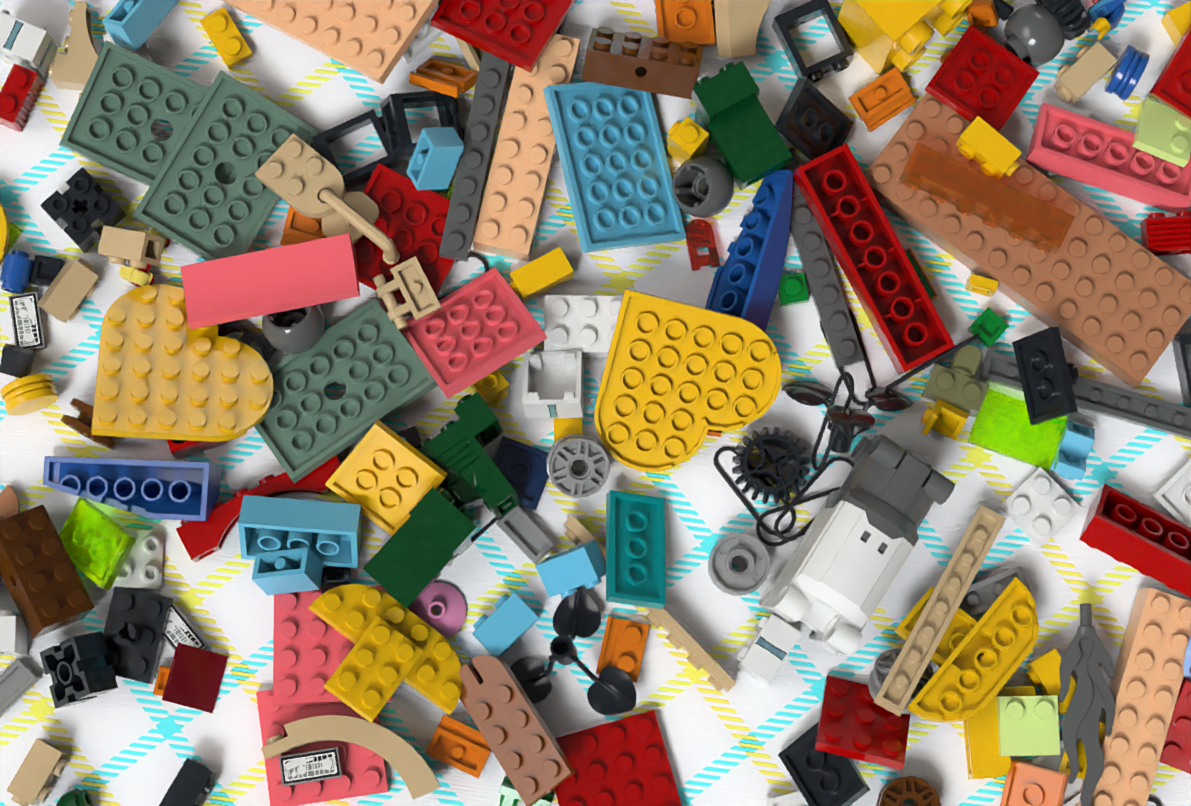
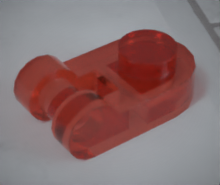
M703 219L691 221L685 229V242L691 271L700 270V267L709 265L711 268L719 267V255L712 226ZM707 248V255L698 256V249Z

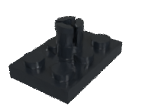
M798 78L774 128L812 161L842 146L854 122L807 79Z
M1049 327L1012 342L1031 426L1040 425L1078 412L1072 385L1078 380L1077 367L1073 368L1075 364L1067 363L1059 327Z
M114 587L103 637L108 649V654L104 658L107 666L112 665L115 676L153 684L174 598L132 588Z
M818 721L781 751L778 756L809 806H850L867 793L870 788L851 758L815 750Z

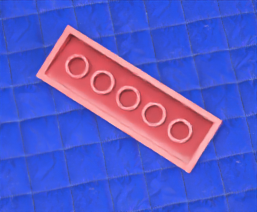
M1044 102L1039 107L1034 132L1025 158V162L1174 214L1186 211L1191 206V153L1189 162L1183 168L1132 147L1135 133Z
M349 233L180 266L186 301L187 323L190 329L360 296L356 249Z

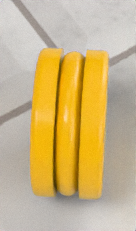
M48 373L33 374L6 384L0 390L6 412L9 415H24L55 403L59 395L52 383L54 382L52 375Z

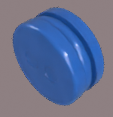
M1128 45L1114 66L1104 91L1110 94L1114 93L1122 101H1126L1141 78L1150 55L1144 51L1141 53L1140 50H1136V47Z

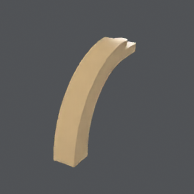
M324 715L299 719L284 725L288 734L287 737L284 738L282 734L266 740L267 746L261 748L264 758L270 760L309 743L319 741L350 742L372 750L385 759L399 773L412 799L415 800L442 788L426 760L407 741L376 723H370L360 718Z

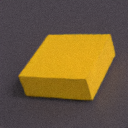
M971 274L966 281L964 289L992 297L997 291L999 281Z

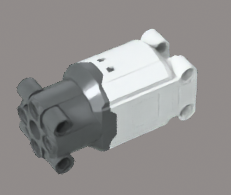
M883 434L880 436L875 435L871 440L863 437L855 446L850 457L856 461L854 467L840 489L831 491L780 575L765 590L759 601L761 607L788 623L799 620L811 628L809 639L836 655L848 656L856 649L862 638L861 631L919 539L917 529L934 501L942 505L955 488V483L934 470L927 459L914 451L902 448Z

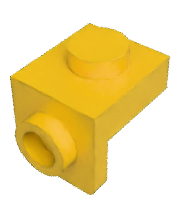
M938 399L934 407L928 406L920 422L925 425L921 434L927 436L930 429H933L956 441L968 419L969 413Z

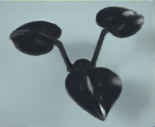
M795 381L786 384L781 389L790 398L801 404L809 406L824 404L826 406V415L829 418L827 429L831 430L828 444L835 427L839 429L831 448L832 451L837 453H848L851 449L852 439L875 425V418L867 412L870 407L875 406L881 411L895 412L913 406L914 403L902 393L893 389L886 390V387L867 389L864 396L868 401L862 410L839 405L828 407L833 391L818 382Z
M579 586L577 587V592L565 597L554 613L553 628L559 636L555 637L550 644L552 655L549 656L550 661L547 670L545 671L544 664L534 657H523L513 663L510 669L531 702L536 704L546 699L552 691V683L547 676L552 673L554 663L557 661L562 665H569L574 662L595 682L589 687L587 692L589 705L594 711L602 715H616L631 711L636 706L637 694L628 674L617 667H606L600 673L599 678H597L577 657L578 651L573 643L576 636L588 638L598 630L601 624V612L597 604L588 595L586 590Z

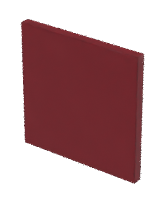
M177 643L162 700L213 713L228 656Z

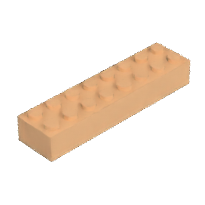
M555 34L531 73L515 66L473 238L474 250L529 262L557 147L543 89L548 85L572 83L580 52V39Z
M1150 587L1138 589L1114 669L1115 675L1111 679L1109 686L1115 701V717L1111 736L1107 737L1104 730L1100 743L1105 766L1091 798V806L1147 805L1184 677V658L1191 636V601ZM1103 709L1099 722L1105 724L1106 712ZM1080 799L1074 806H1081Z

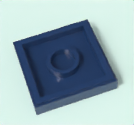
M503 436L493 462L516 491L521 501L520 505L536 511L549 479L546 472L548 453Z

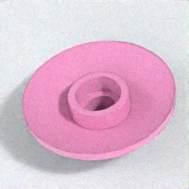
M433 582L409 609L446 639L455 635L461 629L466 619V604L462 595L453 586L442 582ZM435 605L442 607V613L438 616L431 613V609Z

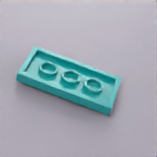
M610 490L606 494L607 602L662 609L666 605L665 498Z

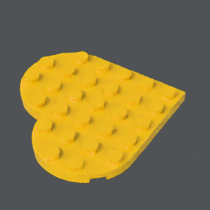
M167 284L144 285L121 295L109 307L101 326L91 428L92 435L221 442L233 440L247 434L249 429L264 420L273 399V378L266 361L247 344L236 339L218 336L217 324L190 329L187 323L184 288Z
M625 288L595 403L594 417L598 436L610 455L627 467L644 472H661L672 469L685 460L690 459L699 450L708 430L731 431L740 429L761 418L769 410L777 397L781 384L782 371L778 352L769 336L759 326L749 320Z

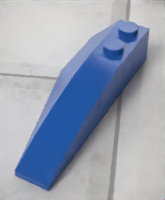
M777 170L763 179L752 200L754 208L747 217L744 216L740 227L743 229L736 243H730L727 252L730 254L724 266L719 265L715 273L705 305L706 309L749 320L759 326L764 332L768 325L785 262L792 208L793 172L791 170Z
M45 456L43 485L149 519L208 522L220 495L222 465L208 462Z

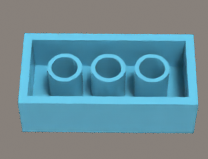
M260 495L243 496L238 521L241 559L255 560L256 553L309 547L322 561L324 566L358 568L362 544L361 505L323 502L320 500L273 498Z

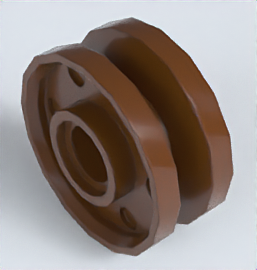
M73 398L70 405L79 412L78 417L63 414L60 421L84 437L111 450H115L118 444L111 437L92 435L93 406Z
M914 776L899 777L887 783L878 794L876 806H902L903 801L908 799L915 806H941L940 797L934 787L924 779Z

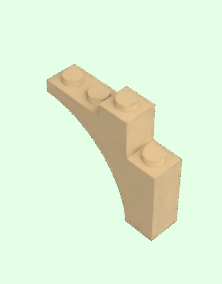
M75 0L74 9H70L68 23L71 26L70 36H66L64 42V51L67 54L56 53L54 62H50L49 78L59 89L83 91L99 57L91 32L92 10L86 1Z
M714 0L717 56L735 58L756 55L759 27L772 0Z

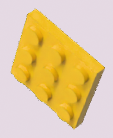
M377 420L331 475L325 485L348 503L361 505L362 514L393 536L409 519V512L432 487L436 489L448 473L381 421Z

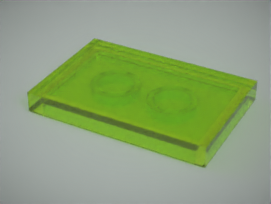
M988 389L980 412L975 416L967 443L1036 468L1041 467L1048 472L1068 417L1063 416L1040 425L1031 426L1025 401Z
M82 497L78 498L59 534L73 565L98 586L106 590L111 589L137 540L88 499Z

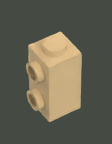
M1098 41L1091 48L1086 45L1075 56L1078 60L1072 66L1067 63L1055 75L1058 80L1053 87L1056 89L1057 96L1062 101L1069 102L1072 106L1111 71L1118 61Z
M103 225L97 254L109 256L108 262L125 265L126 260L130 261L129 266L146 269L147 264L159 266L165 238Z
M69 258L36 305L63 323H66L68 319L72 321L81 309L79 304L85 296L89 297L97 287L95 281L99 276L92 272L95 267L83 258H80L78 261Z
M37 738L6 790L13 794L11 800L21 806H28L29 804L38 806L40 802L44 803L52 791V787L49 785L55 775L59 777L67 765L68 761L65 758L68 753L43 739Z

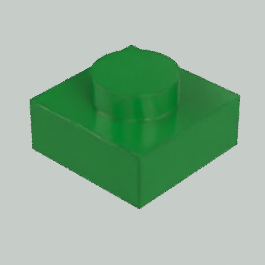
M804 272L781 276L777 291L780 307L809 301Z
M988 307L967 330L973 335L979 334L977 339L989 348L1009 325Z

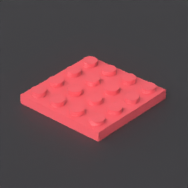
M496 267L439 300L442 309L419 321H416L413 316L406 320L408 326L400 330L447 399L547 339L544 330Z
M372 586L386 592L391 596V594L387 592L382 586ZM321 588L320 590L274 595V707L345 704L323 686L355 644L308 609L322 595ZM392 696L389 698L387 703L392 702Z
M273 689L256 692L263 747L267 746L266 740L279 734H282L284 738L287 737L288 734L284 725L299 719L313 716L340 715L366 720L346 704L274 707ZM379 714L372 721L380 725ZM319 741L297 747L270 760L264 758L270 806H299L389 792L385 759L372 750L354 743ZM338 747L342 777L290 786L282 785L280 756Z

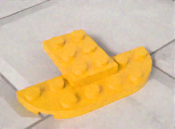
M1017 577L1012 580L978 622L961 608H958L931 658V661L939 669L908 705L907 709L924 719L942 723L959 722L971 718L987 707L1026 660L1036 643L1039 624L1036 603L1027 587ZM933 586L930 587L895 629L894 632L907 641L935 589Z
M347 584L326 591L309 606V610L355 644L323 687L370 723L375 719L402 681H405L448 715L453 712L462 690V681L459 675L461 665L455 650L443 635L413 612L407 610L392 596L372 586Z

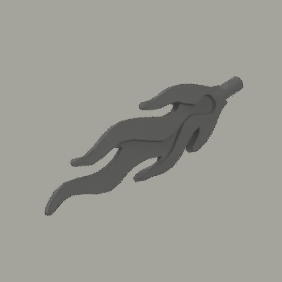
M1090 603L1080 604V626H1078L1075 637L1065 650L1059 667V702H1063L1067 696L1071 673L1075 671L1077 675L1076 690L1062 724V739L1071 770L1068 779L1069 784L1074 783L1079 772L1077 742L1079 739H1081L1085 749L1087 767L1080 795L1081 806H1091V798L1105 766L1098 732L1102 708L1106 712L1105 733L1107 737L1111 736L1115 717L1113 694L1099 669V665L1102 666L1108 677L1112 679L1115 675L1114 666L1107 649L1095 632V626H1092V604Z

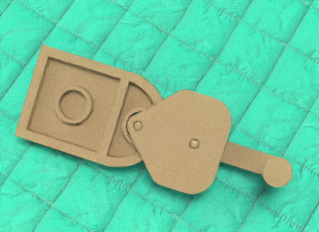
M294 133L255 173L258 180L300 214L310 218L322 217V231L326 237L349 233L353 244H355L365 235L383 250V260L387 264L392 265L398 262L400 255L394 241L374 225L379 217L377 204L360 191L346 192L345 182L339 170Z

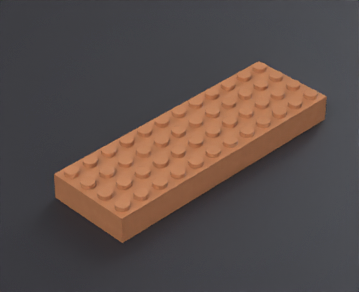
M927 92L864 174L879 204L978 276L999 281L997 290L1048 327H1059L1060 335L1130 387L1135 388L1142 382L1191 315V281L1020 157L1017 160L1020 166L1010 177L1005 174L998 181L995 177L990 178L985 175L980 169L981 165L973 159L965 158L959 152V147L956 145L958 138L971 122Z

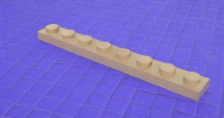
M980 504L873 703L899 717L901 716L1006 520L1005 517Z
M573 515L564 523V527L567 529L564 534L573 544L577 545L579 542L583 544L595 539ZM596 540L606 563V549ZM643 607L648 612L645 616L655 628L658 629L662 626L669 634L666 639L677 650L682 647L689 654L686 659L696 670L699 671L701 668L705 670L710 676L707 681L718 692L723 689L727 693L736 684L664 608Z

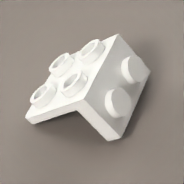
M116 527L96 530L92 540L95 558L90 571L93 588L159 589L162 582L163 534L159 531Z

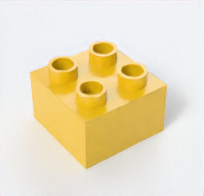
M843 0L837 20L848 43L879 76L893 64L903 73L914 65L926 52L927 49L923 45L934 35L935 31L933 29L935 28L942 37L948 35L966 18L968 13L965 9L974 0Z

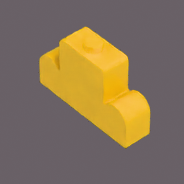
M1033 686L1003 687L985 709L975 716L963 720L968 780L997 778L1008 773L1011 767L1010 756H999L997 697L1036 696Z

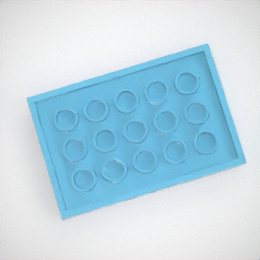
M594 82L548 85L543 91L582 253L684 240L686 234L679 206L673 196V181L651 92Z

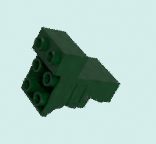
M743 61L737 64L733 62L728 63L719 69V74L711 78L705 76L694 83L695 87L692 88L691 98L696 104L694 122L709 133V142L717 145L718 155L723 158L740 190L790 164L792 154L758 100L760 89Z
M476 392L472 396L471 394L464 396L457 402V407L454 411L459 420L456 422L452 420L446 423L440 429V434L433 439L427 438L423 440L416 449L448 473L439 487L446 490L455 499L452 504L458 510L465 508L470 511L485 504L490 512L492 511L495 517L500 520L520 505L521 501L516 491L483 449L504 432L497 417Z
M432 487L409 512V519L362 568L407 610L412 607L434 580L441 576L443 568L452 564L454 556L457 554L461 555L473 544L470 538L478 530L474 524L477 519L465 508L460 512L452 504L455 499L443 488L438 492Z

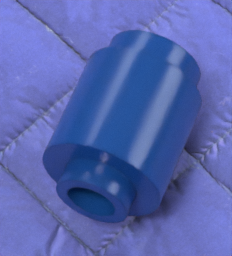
M12 250L11 254H5L0 276L2 290L15 294H24L25 288L29 286L34 263L29 258L28 253Z

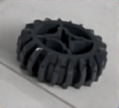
M1035 0L1036 4L1046 8L1056 19L1064 33L1065 39L1069 41L1080 37L1090 27V19L1079 0Z
M763 427V436H760L758 431L753 430L751 433L753 441L749 437L744 436L742 442L746 447L737 445L735 451L741 456L736 455L732 458V462L739 465L732 468V473L742 474L735 480V483L737 485L746 483L742 493L746 494L753 490L754 492L751 497L753 501L757 499L758 494L763 495V504H767L769 496L773 497L774 504H779V495H782L785 501H789L791 498L789 491L798 495L800 490L796 484L805 486L807 481L802 476L809 475L810 469L803 467V465L810 462V458L800 457L806 452V447L796 448L800 439L796 437L789 441L788 438L791 432L788 430L784 433L783 437L779 436V427H775L773 434H769L768 427ZM766 445L779 446L788 453L776 454ZM757 448L761 463L749 471L747 459L751 452ZM766 459L771 464L779 463L776 465L775 471L771 468H763L766 466ZM793 460L794 474L785 483L781 468ZM766 477L772 481L773 485L776 484L777 487L764 486L754 478Z

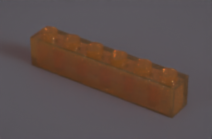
M919 142L916 143L899 178L907 188L914 191L922 190L927 192L934 201L943 204L948 202L956 206L958 212L967 216L973 214L981 218L982 222L989 227H1000L1009 231V236L1020 241L1028 240L1035 244L1034 247L1044 253H1056L1075 217Z

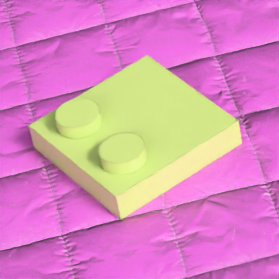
M1146 98L1141 106L1132 147L1184 168L1189 162L1191 153V120L1169 106Z
M1058 695L997 697L999 756L1060 755Z

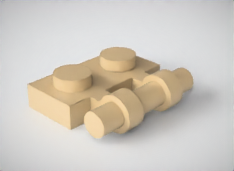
M416 256L390 269L395 278L394 280L387 283L383 274L373 278L377 287L375 292L379 298L383 299L389 311L387 315L390 321H394L398 330L408 326L404 315L412 312L415 320L419 321L442 309ZM398 289L401 290L406 300V303L400 306L393 295V292Z

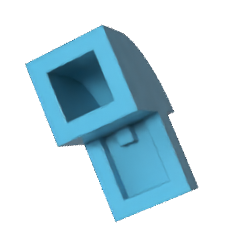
M1067 419L1059 437L1050 470L1057 472L1065 479L1082 481L1086 473V459L1095 440V429Z

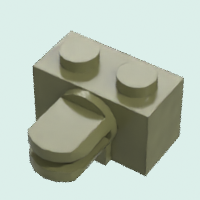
M965 345L955 352L949 368L935 364L930 371L921 396L934 402L940 399L969 413V416L975 417L980 412L990 386L975 380L982 362L980 350L974 345Z

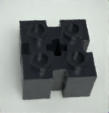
M82 167L66 181V184L70 187L61 195L56 190L40 206L64 230L69 238L86 253L100 240L101 237L98 232L103 228V225L115 227L127 215L121 206L106 191L104 192L98 182ZM86 207L88 210L83 214L80 209Z
M102 631L74 636L61 642L60 645L52 646L39 652L45 674H50L53 685L49 686L55 709L84 703L97 697V695L105 694L118 688L112 665L107 666L104 658L108 654V649Z

